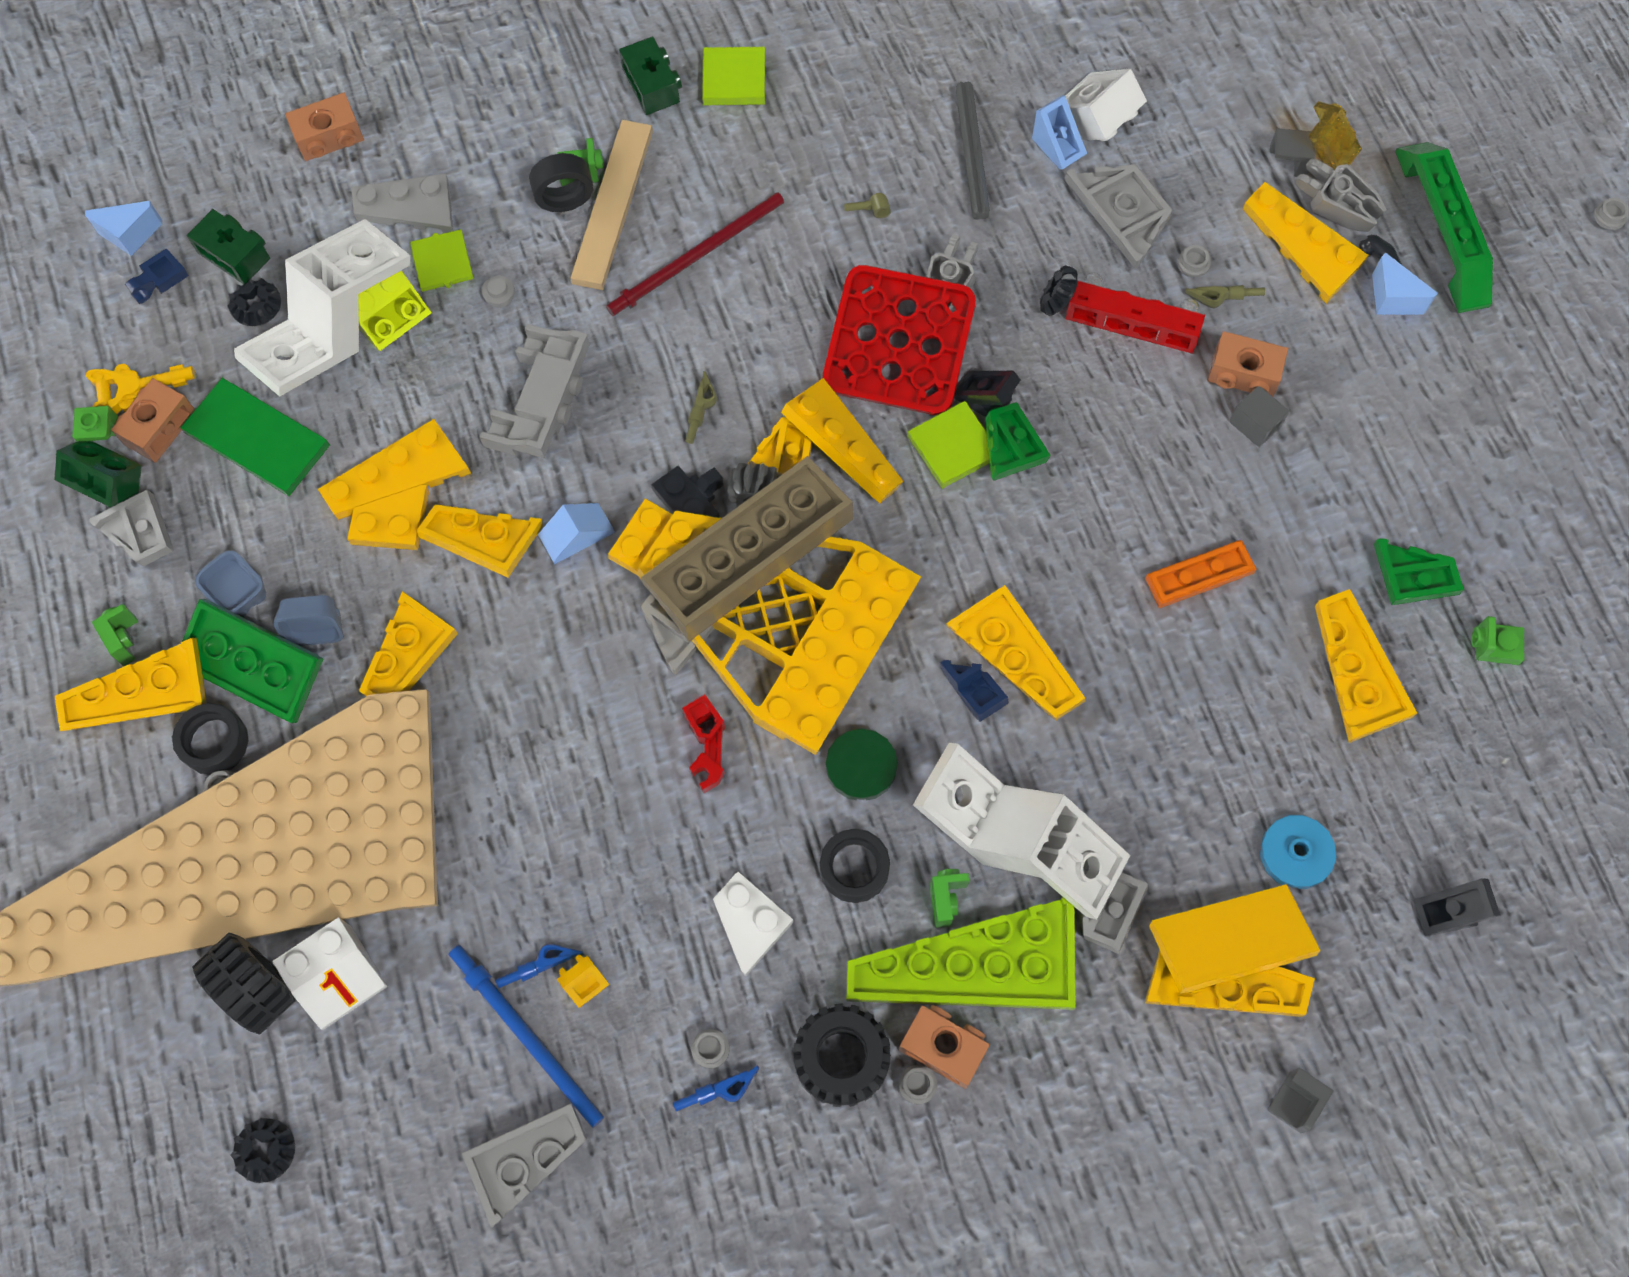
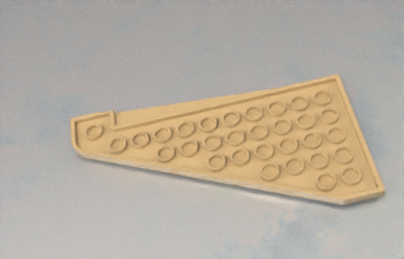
M424 689L366 696L0 912V987L31 984L66 977L70 974L216 945L229 932L239 935L246 940L331 923L338 917L346 920L386 911L438 906L430 692Z

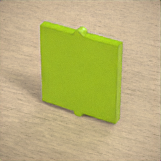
M462 229L440 235L434 233L431 237L410 242L422 292L444 286L450 288L452 284L474 279Z

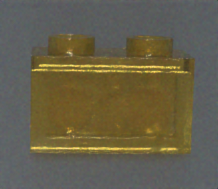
M1318 101L1313 108L1320 121L1309 134V138L1322 163L1327 164L1334 170L1338 165L1348 164L1350 166L1362 148L1356 138L1355 130L1351 127L1346 117V111L1336 103L1326 104Z

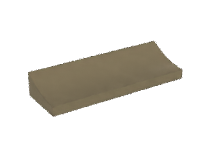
M807 456L642 576V582L668 613L688 642H690L852 521L853 502Z

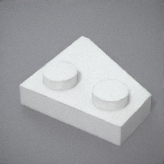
M739 872L713 898L741 972L747 976L794 921Z

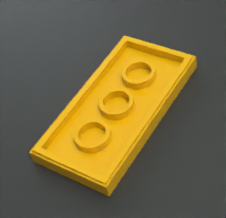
M1287 884L1155 919L1149 925L1180 994L1317 956L1321 951Z

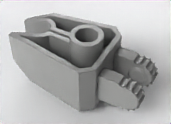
M1312 158L1306 164L1307 170L1324 182V184L1322 185L1305 174H1300L1295 180V185L1313 198L1310 202L1312 212L1345 228L1369 232L1377 224L1374 218L1378 219L1386 211V207L1378 192L1348 164L1338 165L1334 170L1320 160Z
M953 234L944 253L940 252L931 257L927 278L962 284L971 289L975 283L972 263L978 251L979 243L972 241L968 245L962 261L954 258V254L960 244V236ZM951 302L947 304L951 312L956 310Z

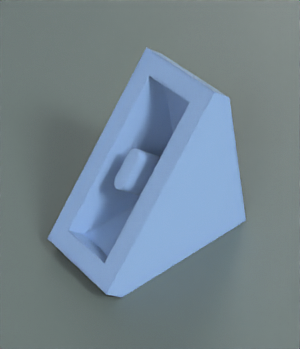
M1061 95L1036 111L1032 140L1059 169H1064L1087 154L1065 95Z
M150 201L85 210L86 218L97 233L130 256L162 225V219Z
M1387 253L1381 257L1372 274L1377 315H1423L1438 294Z
M599 503L564 504L540 531L538 536L553 563L556 564L612 535L615 531Z

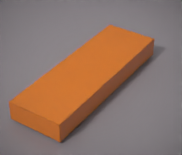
M1241 539L1148 573L1145 580L1160 609L1252 575L1257 569Z

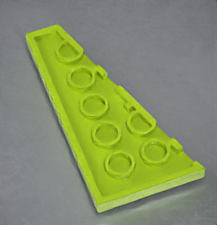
M1063 897L1057 901L1035 905L1009 915H1001L951 930L945 934L920 939L901 947L890 948L849 960L847 962L846 1001L1074 1010L1076 1008L1074 906Z

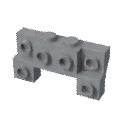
M527 324L525 327L527 339L523 348L517 347L516 355L519 362L533 366L515 407L517 416L491 409L489 414L492 420L488 433H481L480 440L484 447L507 454L516 455V452L519 451L545 458L554 434L558 435L562 424L566 425L570 419V404L573 397L578 396L581 391L583 378L580 376L579 371L590 342L586 333L575 330H550Z

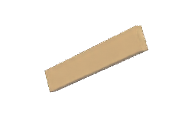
M621 120L570 278L573 285L599 290L604 289L653 134L652 125Z

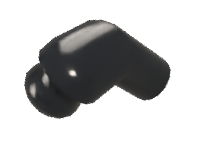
M1371 234L1367 236V239L1360 241L1359 248L1368 254V257L1376 253L1381 259L1387 253L1402 265L1395 248L1378 235Z

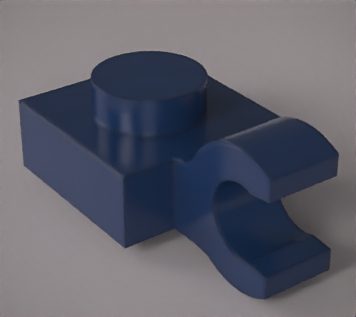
M166 248L139 265L143 273L131 278L125 285L132 292V297L139 304H142L151 297L155 288L162 294L189 275Z

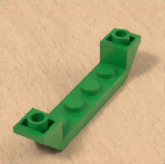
M1429 142L1397 148L1395 153L1405 178L1417 175L1420 178L1456 269V273L1448 284V288L1458 313L1489 308L1492 305L1493 257L1449 149Z

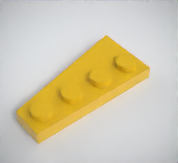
M1348 589L1319 600L1315 605L1348 742L1351 743L1413 718L1417 711L1351 590Z

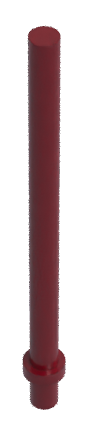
M779 192L775 193L630 290L625 288L620 292L621 296L606 305L607 310L612 316H615L628 306L630 309L637 305V300L784 204L783 197Z

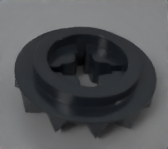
M1064 265L1054 273L1051 280H1048V284L1043 289L1044 293L1040 298L1041 312L1048 316H1053L1067 306L1075 293L1078 283V273L1075 268Z
M249 278L248 283L242 286L237 284L236 291L229 294L230 303L227 305L233 318L240 324L259 326L269 322L277 315L281 307V295L273 283L270 284L263 278L259 281ZM257 295L260 299V302H254L252 306H250L247 300H252Z
M260 1118L244 1125L241 1133L234 1138V1149L230 1156L234 1160L235 1171L241 1174L247 1181L266 1183L279 1178L289 1168L295 1154V1140L292 1132L284 1123L275 1119ZM255 1139L261 1143L272 1141L271 1146L267 1149L270 1162L262 1157L251 1159L258 1150L255 1145L257 1143Z

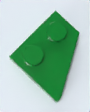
M1017 402L989 411L985 421L990 471L993 481L1036 467L1048 461L1051 456Z
M1384 538L1377 539L1373 544L1391 606L1457 596L1464 591L1453 557L1438 553L1430 554L1424 549L1410 546L1408 549L1388 544L1389 540Z

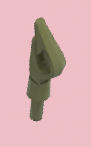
M1244 285L1197 287L1196 289L1186 288L1185 294L1214 309L1227 299L1243 300L1244 296H1264L1265 287L1244 288Z
M703 371V379H701L694 407H692L688 418L690 426L685 441L689 444L694 443L697 429L702 426L705 410L713 407L717 401V394L705 371ZM709 389L712 397L704 399V394Z

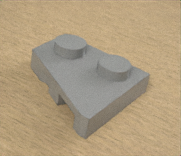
M148 490L89 519L90 524L109 537V540L122 548L128 556L142 566H146L174 551L155 496Z
M1087 859L1083 866L1084 875L1089 870ZM1122 872L1097 920L1082 914L1084 939L1119 954L1146 894L1148 883Z

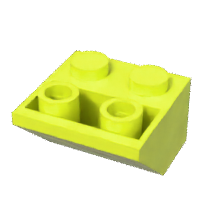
M402 270L358 294L359 330L378 351L383 350L432 313Z

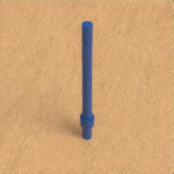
M461 945L452 949L448 955L466 975L464 978L465 982L474 992L478 990L569 1101L573 1103L574 1107L592 1128L598 1125L604 1119V1116L490 981L492 976L483 965L478 966Z

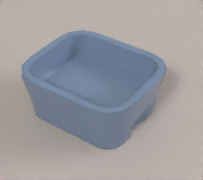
M225 551L202 568L195 578L197 588L209 601L242 618L248 614L251 607L260 604L266 598L267 592L261 577L235 551Z
M330 596L296 597L280 601L279 609L273 622L274 628L280 637L298 646L335 643L343 639L341 613L335 608V602Z

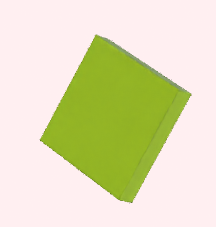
M703 47V105H765V47Z
M965 401L907 432L908 439L942 489L990 464L987 432Z

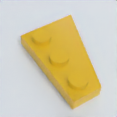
M435 504L418 527L417 533L418 537L509 578L543 527V523L540 518L530 517L529 521L513 519L510 514L498 513V516L478 514L473 509Z
M402 591L398 600L399 607L393 620H389L385 629L387 634L380 650L375 652L359 689L360 693L366 697L372 694L410 691L458 635L457 631Z

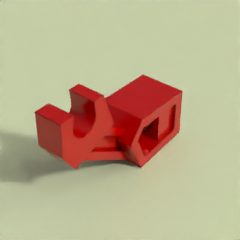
M704 694L682 707V710L698 742L705 744L704 753L702 752L689 767V770L693 777L701 771L709 774L705 781L699 783L702 792L706 793L718 786L725 774L722 768V744L725 723ZM712 718L715 726L710 730L709 734L703 733L702 728L698 726Z

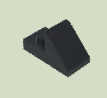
M1014 370L970 371L956 389L954 398L960 403L965 401L972 410L986 417L989 411L1010 404L1013 391L1021 379Z
M1486 878L1413 900L1425 936L1478 926V922L1501 916L1489 879Z

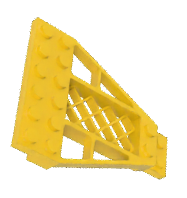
M645 498L608 553V559L636 574L642 580V576L722 518L674 511L672 514ZM829 537L817 547L852 553L853 556L832 589L825 590L795 573L789 567L766 584L778 583L781 599L763 603L759 589L755 592L758 604L739 608L738 605L712 624L713 628L735 640L722 661L717 658L700 635L691 640L753 718V723L782 740L785 738L789 739L814 755L818 753L921 579L920 575L862 542ZM784 584L801 594L787 597ZM807 600L812 616L794 620L789 604ZM814 601L821 605L818 613ZM784 606L788 622L770 626L766 610ZM760 611L764 627L749 631L745 630L741 615ZM736 617L738 625L727 618ZM810 624L803 638L799 641L796 627ZM790 629L794 645L776 648L772 633ZM766 634L768 643L757 636ZM741 645L783 668L760 706L754 705L726 669Z

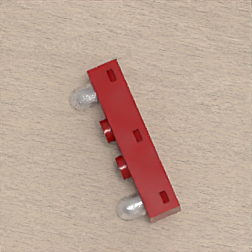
M1095 272L1086 275L1083 282L1078 281L1075 293L1069 302L1066 320L1193 354L1205 319V314L1198 313L1199 304L1195 299H1184L1178 308L1164 304L1160 300H1149L1131 295L1126 291L1102 287V276Z

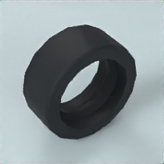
M559 153L550 155L534 165L529 174L535 202L540 208L550 212L574 210L588 201L594 191L588 164L582 157L574 154ZM565 178L575 179L566 186L558 188L547 187L557 180Z
M213 703L197 705L185 712L175 724L172 735L173 750L178 758L198 773L207 775L217 771L230 770L236 766L245 755L249 742L247 728L242 720L223 705ZM221 720L226 723L230 728L231 734L229 742L223 751L207 759L196 756L191 750V742L198 728L206 722Z
M856 828L841 831L831 837L822 849L820 858L822 882L828 891L841 901L851 903L868 901L879 894L887 883L890 869L888 850L880 838L871 832ZM854 844L864 846L870 850L877 864L876 873L872 880L859 887L846 886L838 880L833 870V862L837 853L844 847Z

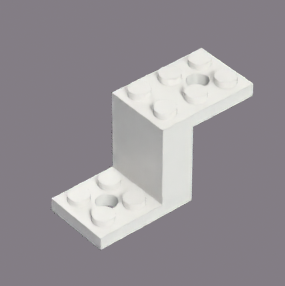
M363 219L285 260L288 320L234 348L235 359L280 397L359 352L358 294L410 266L411 255L369 221ZM282 356V357H292V358H291V359H288V360H280V359H277L276 357Z
M948 743L913 804L915 808L982 865L1042 878L1083 915L1096 920L1131 856L1064 794L1004 785L956 743ZM961 786L963 797L960 803L957 804L955 793L957 788ZM1087 859L1089 870L1084 875L1083 866Z

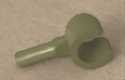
M876 193L871 196L870 200L865 202L844 204L845 211L872 209L876 218H885L891 214L888 199L883 193Z

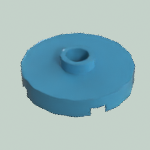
M1288 815L1276 820L1263 834L1261 840L1260 859L1267 874L1278 884H1287V886L1292 888L1308 889L1320 884L1332 872L1337 858L1335 842L1329 831L1317 820L1304 815ZM1295 845L1303 847L1305 850L1304 856H1299L1295 853Z

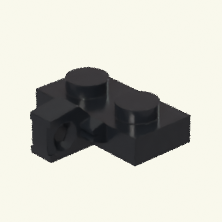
M678 465L651 484L654 493L672 514L674 511L720 518L719 512L710 503L715 499L713 493L724 486L723 477L715 467L702 474L700 478L697 474L689 478Z

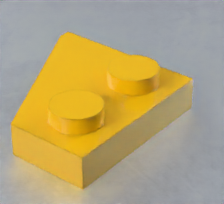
M781 417L772 428L771 435L764 438L756 448L757 452L750 461H753L755 464L764 463L767 467H775L777 472L784 474L807 456L810 458L813 442L786 417Z
M419 485L355 507L347 538L349 543L360 546L418 550L420 538L418 537L417 529L425 516L429 495L427 485Z

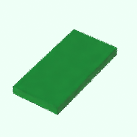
M223 377L181 426L182 431L188 436L288 497L330 446L325 438Z
M199 599L182 642L190 638H197L203 679L289 723H297L324 658L207 599Z

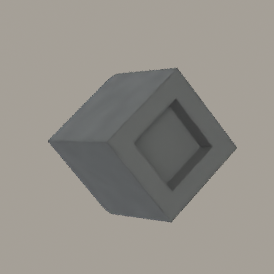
M1277 128L1270 144V153H1274L1276 159L1293 160L1295 177H1298L1300 174L1308 175L1309 173L1306 164L1310 159L1315 158V131Z
M1258 386L1236 406L1230 418V423L1260 448L1282 427L1290 411L1262 387Z
M1297 1068L1289 1072L1271 1102L1268 1111L1300 1134L1308 1132L1314 1126L1334 1090L1303 1069Z

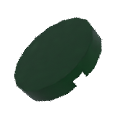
M861 728L847 731L835 739L828 749L825 765L828 780L838 793L847 799H866L867 801L876 799L888 791L895 780L898 762L895 749L887 738L876 731Z

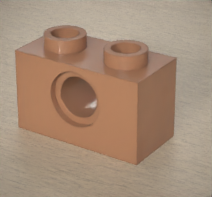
M345 92L285 113L305 162L364 141Z
M1223 331L1215 349L1207 381L1216 383L1222 388H1235L1249 393L1260 386L1273 397L1281 382L1289 348ZM1242 365L1248 366L1252 370L1245 369Z
M152 378L147 386L139 391L136 399L126 412L118 417L111 431L124 446L156 463L182 431L181 426L195 409L184 395Z
M922 1005L901 1042L898 1051L966 1089L990 1046L989 1043L984 1041L985 1034L968 1024L961 1028L950 1021L952 1016L935 1005H931L930 1009ZM942 1034L950 1035L956 1042V1050L950 1054L941 1053L935 1046V1039Z

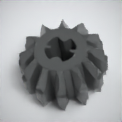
M750 461L749 464L738 463L737 467L732 469L731 475L728 478V500L736 503V507H738L781 476L782 473L777 472L775 467L765 466L764 463L755 464L753 461Z

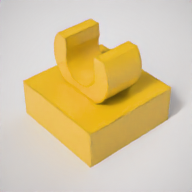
M577 955L575 957L578 962L568 971L563 967L559 969L560 977L557 978V981L578 1008H580L609 986V983L588 956Z

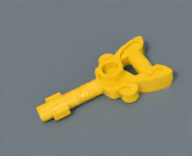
M119 364L115 367L114 371L92 369L88 370L85 376L96 387L98 402H95L92 407L109 406L118 414L121 410L126 412L136 399L139 391L146 387L152 378L166 386L172 384L175 388L187 385L188 380L196 379L193 366L184 367L181 364L169 367L170 371L141 378L128 365ZM116 384L118 386L115 398L112 399L110 385Z

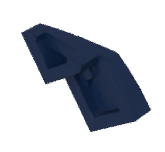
M951 660L940 662L944 674L979 722L1009 704L1008 696L988 672L982 671V664L972 663L971 667L952 664Z

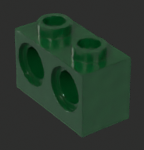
M77 441L56 451L54 480L111 508L139 494L142 465L93 441Z

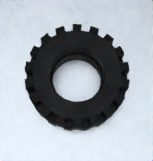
M227 933L192 966L196 980L209 997L236 1023L250 1032L256 1034L264 1032L296 1001V998L292 995L272 963L239 935Z
M843 1003L835 1004V1007L827 1009V1006L819 1009V1013L814 1016L811 1014L806 1019L803 1028L800 1027L793 1049L794 1064L798 1078L805 1090L810 1095L815 1096L818 1101L824 1104L825 1102L832 1104L833 1107H841L842 1105H849L851 1107L871 1098L882 1086L890 1066L889 1038L885 1035L884 1027L874 1019L873 1014L869 1011L865 1013L859 1010V1006L851 1004V1007H845ZM840 1033L849 1034L857 1038L862 1043L865 1051V1061L861 1070L856 1075L844 1079L835 1078L827 1074L819 1060V1051L823 1042L828 1037Z

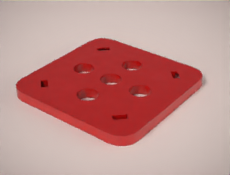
M868 265L853 267L848 272L823 370V378L836 395L930 415H939L949 410L954 400L976 308L974 292L962 284ZM868 287H873V289L869 290L865 294L862 293V291H864ZM904 300H911L916 304V310L910 316H903L897 310L899 304ZM951 302L956 309L954 312H951L947 306L948 303ZM862 326H873L876 329V336L870 341L860 340L858 338V331ZM896 332H904L909 337L907 345L902 348H895L890 344V338ZM934 338L941 343V349L937 354L928 355L922 350V345L927 339ZM894 363L901 368L900 376L897 379L888 380L883 377L882 370L887 364ZM846 367L852 374L848 379L842 371ZM936 386L938 391L928 397L926 391Z

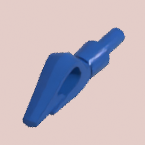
M547 944L540 949L535 961L517 966V971L500 977L495 981L498 988L520 979L524 982L545 970L573 959L577 955H584V953L580 950ZM549 950L561 951L558 957L546 958V953Z
M757 1065L749 1071L746 1070L714 1084H708L695 1089L696 1093L673 1102L675 1111L677 1112L696 1103H700L702 1106L716 1099V1097H721L728 1102L738 1101L744 1095L748 1085L759 1070V1066ZM737 1082H744L742 1088L735 1095L730 1094L728 1089Z

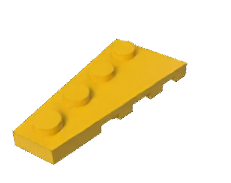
M1266 182L1244 204L1243 210L1267 238H1273L1281 247L1280 252L1287 260L1292 259L1301 270L1300 275L1308 284L1311 282L1320 291L1319 297L1326 304L1362 267L1369 256Z
M824 378L785 404L781 413L879 504L893 494L903 483L902 478Z
M432 419L323 485L318 491L339 520L351 516L355 507L419 485H429L432 488L443 484L445 479L456 475L463 477L471 474V472L435 419Z
M1006 585L946 623L950 630L1055 721L1086 701L1082 692Z
M197 638L185 640L177 646L159 651L144 660L126 665L111 674L93 679L56 695L55 703L60 731L186 712L194 706L207 703Z
M1159 949L1145 1003L1303 1017L1307 1013L1315 978L1282 967H1275L1180 994Z

